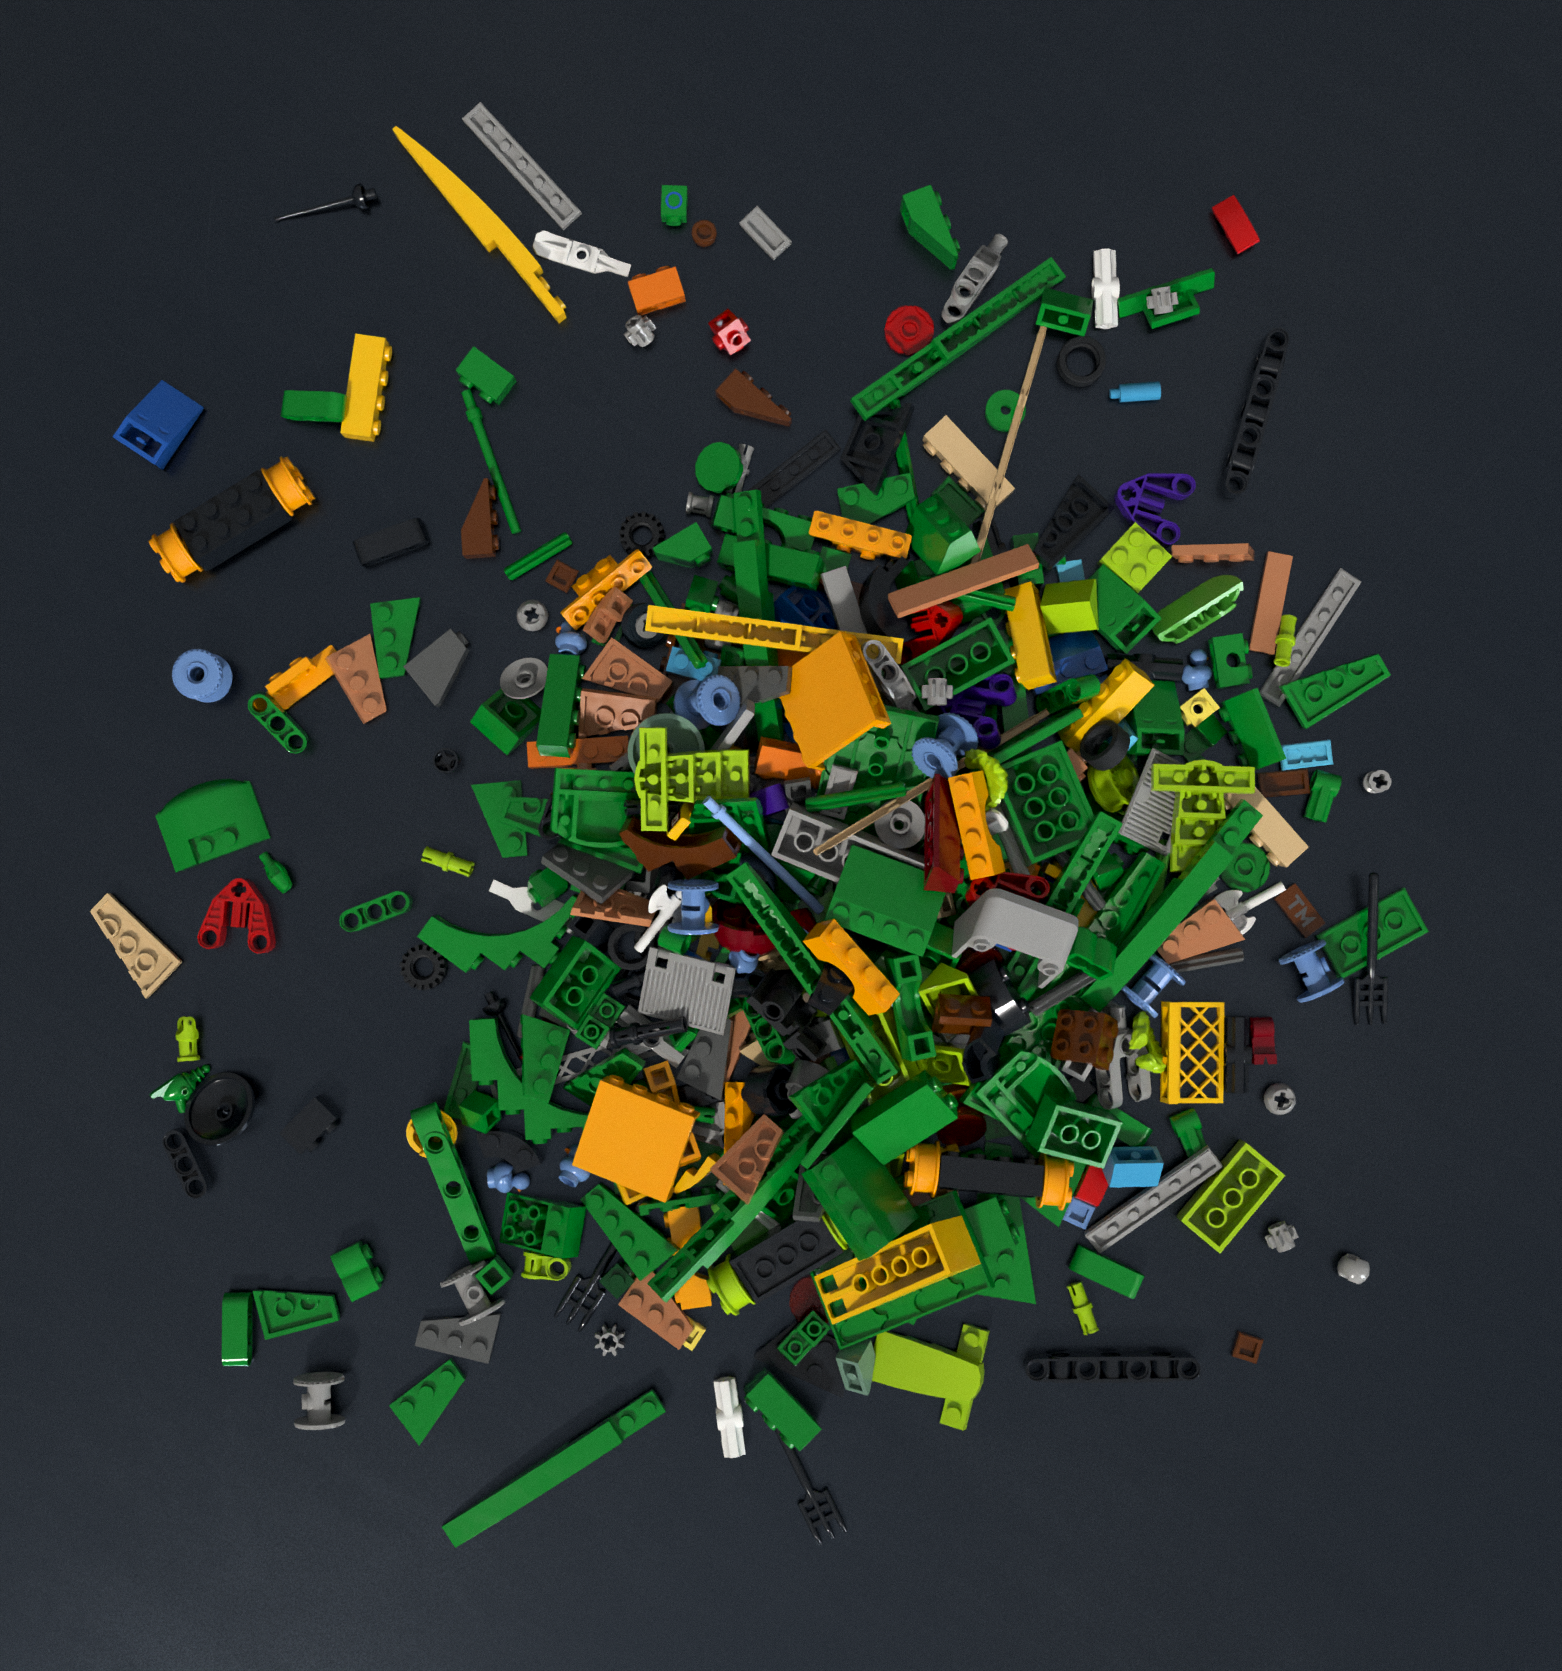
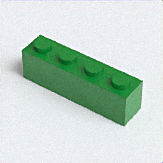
M737 533L734 536L725 534L717 563L723 570L734 573L733 543L737 542ZM764 539L767 580L817 592L821 579L820 574H822L825 562L819 553L811 549H805L804 552L799 551L788 544H781V546L772 545L771 541Z
M550 654L536 742L540 756L570 758L571 748L575 749L576 747L574 727L579 725L580 712L577 710V706L580 703L581 680H583L582 678L586 673V666L582 665L580 655Z

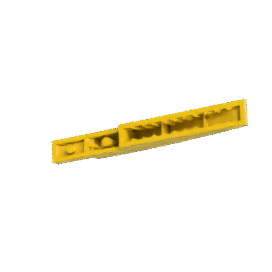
M395 126L392 130L397 139L490 253L498 247L558 323L567 318L564 312L566 306L558 296L553 298L548 292L551 288L542 276L538 278L543 274V270L519 239L453 172L418 142Z
M648 605L645 631L807 653H811L841 631ZM842 631L855 635L860 648L863 643L869 640L880 641L897 664L901 663L904 639ZM870 644L866 649V654L869 658L875 659L879 654V649L876 645Z

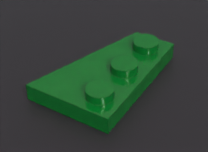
M420 597L370 603L380 679L406 676L407 671L403 666L409 662L411 643L421 603Z

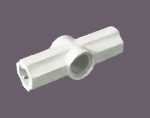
M1100 249L1093 252L1094 278L1092 279L1091 293L1092 299L1095 301V328L1110 329L1118 326L1117 300L1120 293L1119 278L1116 277V250Z
M721 1377L714 1380L717 1402L718 1430L721 1431L724 1458H736L746 1455L742 1429L744 1427L742 1407L738 1401L735 1377Z

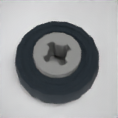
M637 603L629 607L624 613L621 622L622 633L625 639L631 645L639 648L652 647L659 643L664 636V633L645 631L648 605H652L649 603Z

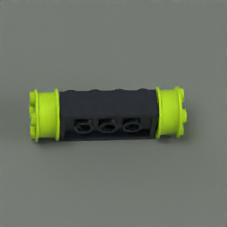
M826 1211L819 1222L793 1220L792 1216L731 1254L726 1255V1261L716 1267L711 1265L707 1269L709 1279L706 1282L710 1290L718 1294L724 1312L727 1315L732 1313L737 1316L740 1312L739 1309L747 1304L757 1305L844 1253V1250L848 1249V1244Z

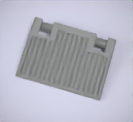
M1152 748L1122 820L1123 825L1118 833L1163 856H1168L1171 844L1175 791H1151V765L1184 764ZM1162 832L1170 835L1166 846L1158 843Z
M650 946L638 1013L662 1020L684 1016L689 1027L724 1035L736 968L732 965L711 962L688 955L681 956L665 948ZM657 958L667 959V968L656 966ZM715 972L725 974L724 983L713 980Z

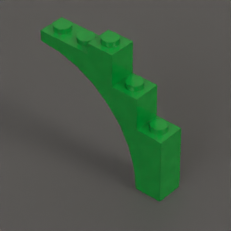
M572 895L558 912L544 922L529 929L500 934L475 932L454 925L436 914L429 919L417 937L465 973L471 969L476 970L484 960L481 956L482 954L503 970H507L510 966L515 968L523 957L520 954L521 952L541 967L546 968L549 964L552 965L560 954L559 950L562 948V945L555 939L558 938L560 940L569 929L566 924L570 918L575 917L570 915L578 895Z
M497 1017L473 1018L469 1020L472 1081H479V1085H493L494 1080H497L499 1111L505 1110L506 1115L521 1114V1110L524 1109L525 1140H532V1144L547 1143V1139L553 1137V1128H557L558 1133L572 1132L573 1127H582V1131L584 1130L589 1113L564 1108L551 1101L546 1104L523 1096L522 1077L516 1072L506 1054L500 1037Z

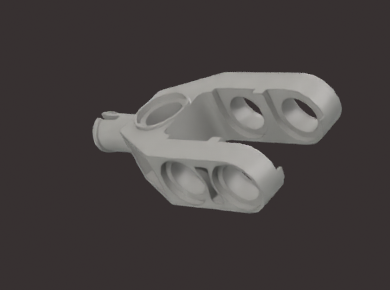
M995 234L987 247L982 245L977 250L955 282L951 296L942 310V317L947 323L956 324L965 317L987 282L995 273L1002 257L1000 254L1008 244L1007 238L1002 234ZM967 289L970 295L963 297L960 290ZM956 307L960 311V315H951L948 312V308Z
M869 640L863 643L861 650L871 675L873 674L878 680H874L881 699L888 706L919 712L913 703L917 697L913 688L885 646L878 640ZM870 644L876 645L879 649V654L875 659L869 658L866 654V649ZM887 665H889V666H891V667L893 668V670H894V675H893L892 672L889 670V668L887 667ZM882 669L884 671V678L881 675Z
M1125 1005L1109 1007L1110 1016L1118 1021V1035L1114 1039L1113 1044L1114 1056L1109 1065L1110 1078L1107 1076L1106 1070H1100L1095 1067L1098 1100L1100 1105L1106 1110L1120 1107L1123 1102L1120 1071L1121 1057H1126L1127 1074H1125V1077L1128 1080V1089L1131 1097L1135 1102L1148 1099L1151 1095L1150 1071L1141 1068L1138 1071L1135 1066V1059L1146 1055L1148 1051L1145 1046L1141 1049H1129V1041L1131 1040L1133 1030L1129 1029L1126 1024ZM1137 1084H1138L1139 1087H1140L1141 1095L1139 1094V1092H1138V1090H1137ZM1108 1092L1112 1096V1103L1109 1100Z

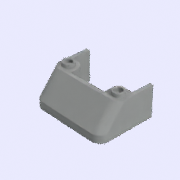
M989 889L955 921L952 957L957 958L967 947L974 948L979 952H985L996 944H1000L1039 958L1037 965L1039 970L1038 987L1043 989L1063 971L1078 932L1079 920L1074 915L1002 889Z

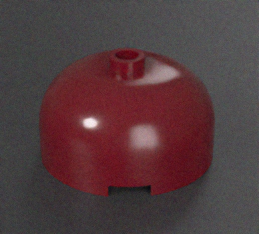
M722 899L715 902L712 907V923L719 925V929L713 934L722 947L734 952L744 950L749 956L763 955L776 948L755 917L751 915L745 903L732 904Z

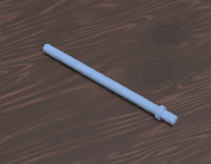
M710 796L703 800L702 803L712 812L711 816L714 819H719L816 914L823 911L824 906L726 812V808L722 804L719 805Z

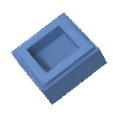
M1072 1196L1071 1203L1068 1205L1063 1220L1086 1230L1095 1206Z

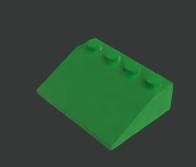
M1062 740L1001 765L1008 774V789L1005 792V797L1001 799L1000 805L1026 866H1031L1076 847L1095 819V816Z
M852 844L824 921L835 919L845 929L923 957L946 892L924 890V870Z
M855 1136L801 1173L859 1261L870 1258L919 1218L886 1166H883Z

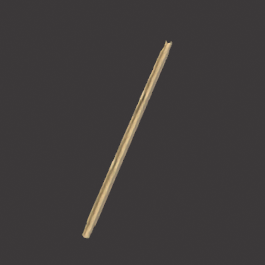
M1040 326L1035 339L976 541L981 552L972 557L970 564L980 561L1045 339L1047 327Z
M1047 708L1002 734L999 746L1049 716ZM980 747V748L978 749V750L985 751L986 753H989V752L992 751V750H986V749H984V748H982V747ZM965 757L957 761L958 771L966 767L964 764ZM927 779L909 790L906 796L894 799L828 839L813 850L814 854L818 856L824 851L831 849L929 789L932 779Z

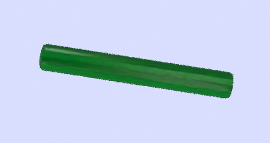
M920 575L918 577L917 583L931 579L932 577ZM983 589L957 597V599L1013 611L1016 604V598L1013 596Z
M897 782L808 797L805 800L807 812H815L904 797L907 794L905 782Z

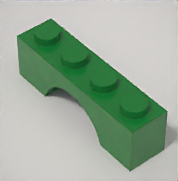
M726 493V496L721 495L718 498L711 528L731 534L737 533L734 494ZM762 503L763 522L769 524L777 531L782 544L791 545L796 550L803 552L805 549L812 548L814 537L809 535L812 522L811 517L798 515L797 518L788 515L789 511L781 508H774V510L764 508L765 504Z
M906 952L884 957L888 980L900 993L892 1005L902 1059L913 1062L935 1057L936 1051L932 1030L924 1018L918 992L920 983L923 980L919 956Z

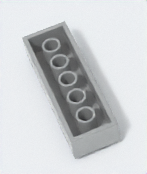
M794 802L788 811L771 854L773 857L837 883L852 844L924 870L923 855L909 849L891 847L883 843L879 837L862 830L816 856L813 852L815 848L850 827V825L816 811L807 812L806 807Z

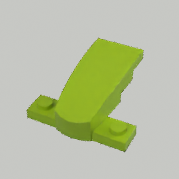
M667 727L639 728L640 760L635 770L634 781L637 794L641 798V831L669 830L668 800L694 803L696 800H704L707 796H710L712 799L749 798V749L701 750L667 754Z
M1195 760L1184 765H1151V791H1175L1171 827L1170 872H1183L1223 820L1226 819L1224 793H1255V767L1222 766V764L1210 760Z
M967 1323L963 1324L957 1352L935 1343L929 1344L908 1335L902 1336L890 1331L881 1333L876 1336L874 1345L876 1358L872 1381L915 1393L946 1398L940 1423L964 1431L967 1428L973 1399L978 1395L984 1381V1363L982 1361L990 1331Z

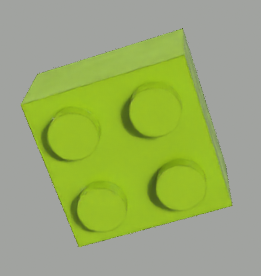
M1135 522L1097 564L1099 566L1102 564L1106 565L1138 594L1169 561L1172 555Z

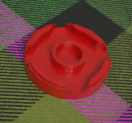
M900 306L892 311L887 318L884 329L885 339L890 348L896 353L913 356L932 342L934 335L933 320L929 313L921 307Z

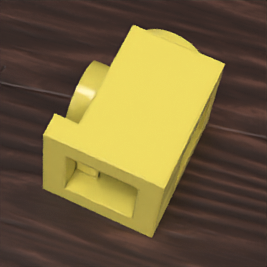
M1205 688L1199 690L1180 705L1183 724L1186 727L1188 725L1191 728L1196 727L1220 708ZM1195 705L1201 707L1200 714L1194 712L1193 707Z

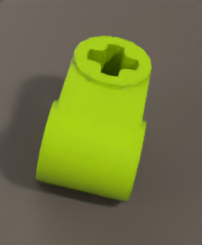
M524 1250L523 1255L526 1257L521 1277L527 1279L562 1280L571 1270V1261L569 1258L561 1259L531 1250ZM553 1262H561L564 1265V1272H555Z

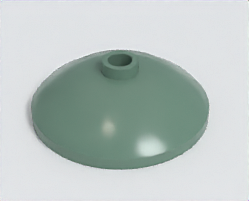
M659 713L644 719L634 729L628 742L627 756L630 767L635 774L638 761L640 760V727H667V746L669 747L667 754L705 750L700 732L688 719L673 713Z

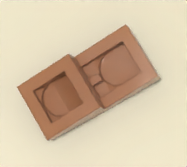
M613 587L597 605L586 622L583 631L599 643H606L615 623L622 622L623 615L631 606L633 600L617 587Z

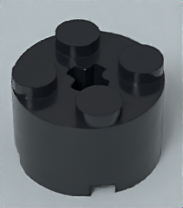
M776 1064L752 1068L746 1078L745 1087L741 1090V1096L754 1114L759 1117L763 1114L767 1117L785 1116L797 1110L795 1104L788 1099V1089L786 1088V1083L793 1067L785 1064Z

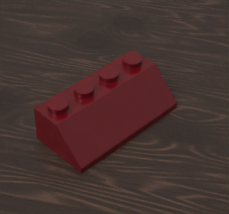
M934 774L925 796L924 890L955 893L958 885L962 884L964 879V869L960 868V861L963 860L964 848L963 845H960L961 835L949 781L940 774Z

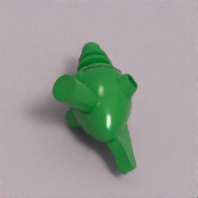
M205 1064L202 1066V1069L198 1067L196 1071L192 1069V1073L181 1072V1074H176L152 1091L150 1097L154 1099L161 1096L165 1101H175L178 1112L184 1113L187 1104L186 1100L189 1099L193 1090L195 1091L196 1082H201L200 1078L205 1077L204 1073L210 1071V1066Z

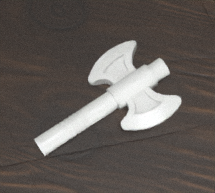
M1279 882L1248 900L1239 903L1238 899L1243 894L1241 890L1224 891L1214 898L1225 909V912L1239 931L1245 934L1253 926L1256 918L1254 916L1246 917L1244 914L1286 889L1283 883Z
M662 884L654 891L649 900L648 911L649 913H654L660 910L659 915L635 944L634 948L638 952L642 953L653 937L672 916V923L681 922V891H676L669 897L666 884Z

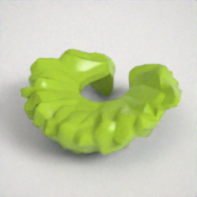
M978 749L965 751L964 764L968 769L978 768L983 770L986 775L989 796L986 800L985 811H988L989 807L995 808L997 804L1001 803V799L1005 797V792L1008 789V774L1006 770L1000 765L998 759L987 755L985 751Z
M1141 1011L1133 1018V1032L1129 1041V1049H1141L1145 1046L1148 1053L1137 1057L1136 1065L1153 1073H1162L1166 1068V1065L1163 1063L1164 1054L1161 1053L1162 1048L1159 1046L1160 1043L1155 1040L1153 1028L1149 1026V1016L1145 1011Z

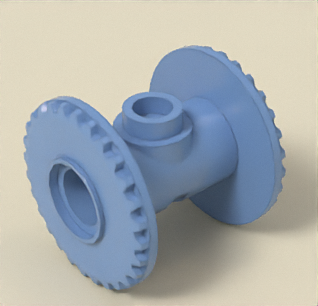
M191 649L184 652L177 658L172 669V679L177 690L184 696L200 702L211 703L222 699L229 692L233 682V674L228 662L221 656L203 649Z
M712 675L703 681L689 680L684 682L677 689L673 703L675 714L688 719L698 730L707 728L710 724L723 726L732 722L740 710L741 698L735 683L731 679L723 675Z
M950 712L940 714L936 739L929 737L918 739L912 747L913 761H915L918 769L925 773L926 776H930L931 779H933L934 774H940L947 780L949 777H954L958 771L957 755L965 756V751L970 749L976 750L979 741L975 728L964 717H960V715L951 714Z
M706 879L670 881L668 889L681 891V922L669 924L668 931L683 935H704L717 932L719 925L705 922V913L709 908V901L705 897V891L718 889V882Z
M1324 939L1298 947L1279 959L1280 965L1294 961L1300 974L1307 973V975L1303 976V981L1308 990L1297 997L1299 1003L1321 997L1344 984L1343 977L1332 980L1328 979L1327 972L1331 971L1325 957L1320 959L1315 952L1326 945Z
M1153 953L1149 958L1153 965L1132 989L1124 986L1121 991L1136 1006L1155 1018L1158 1016V1013L1149 1004L1171 979L1181 986H1184L1186 982L1168 963Z

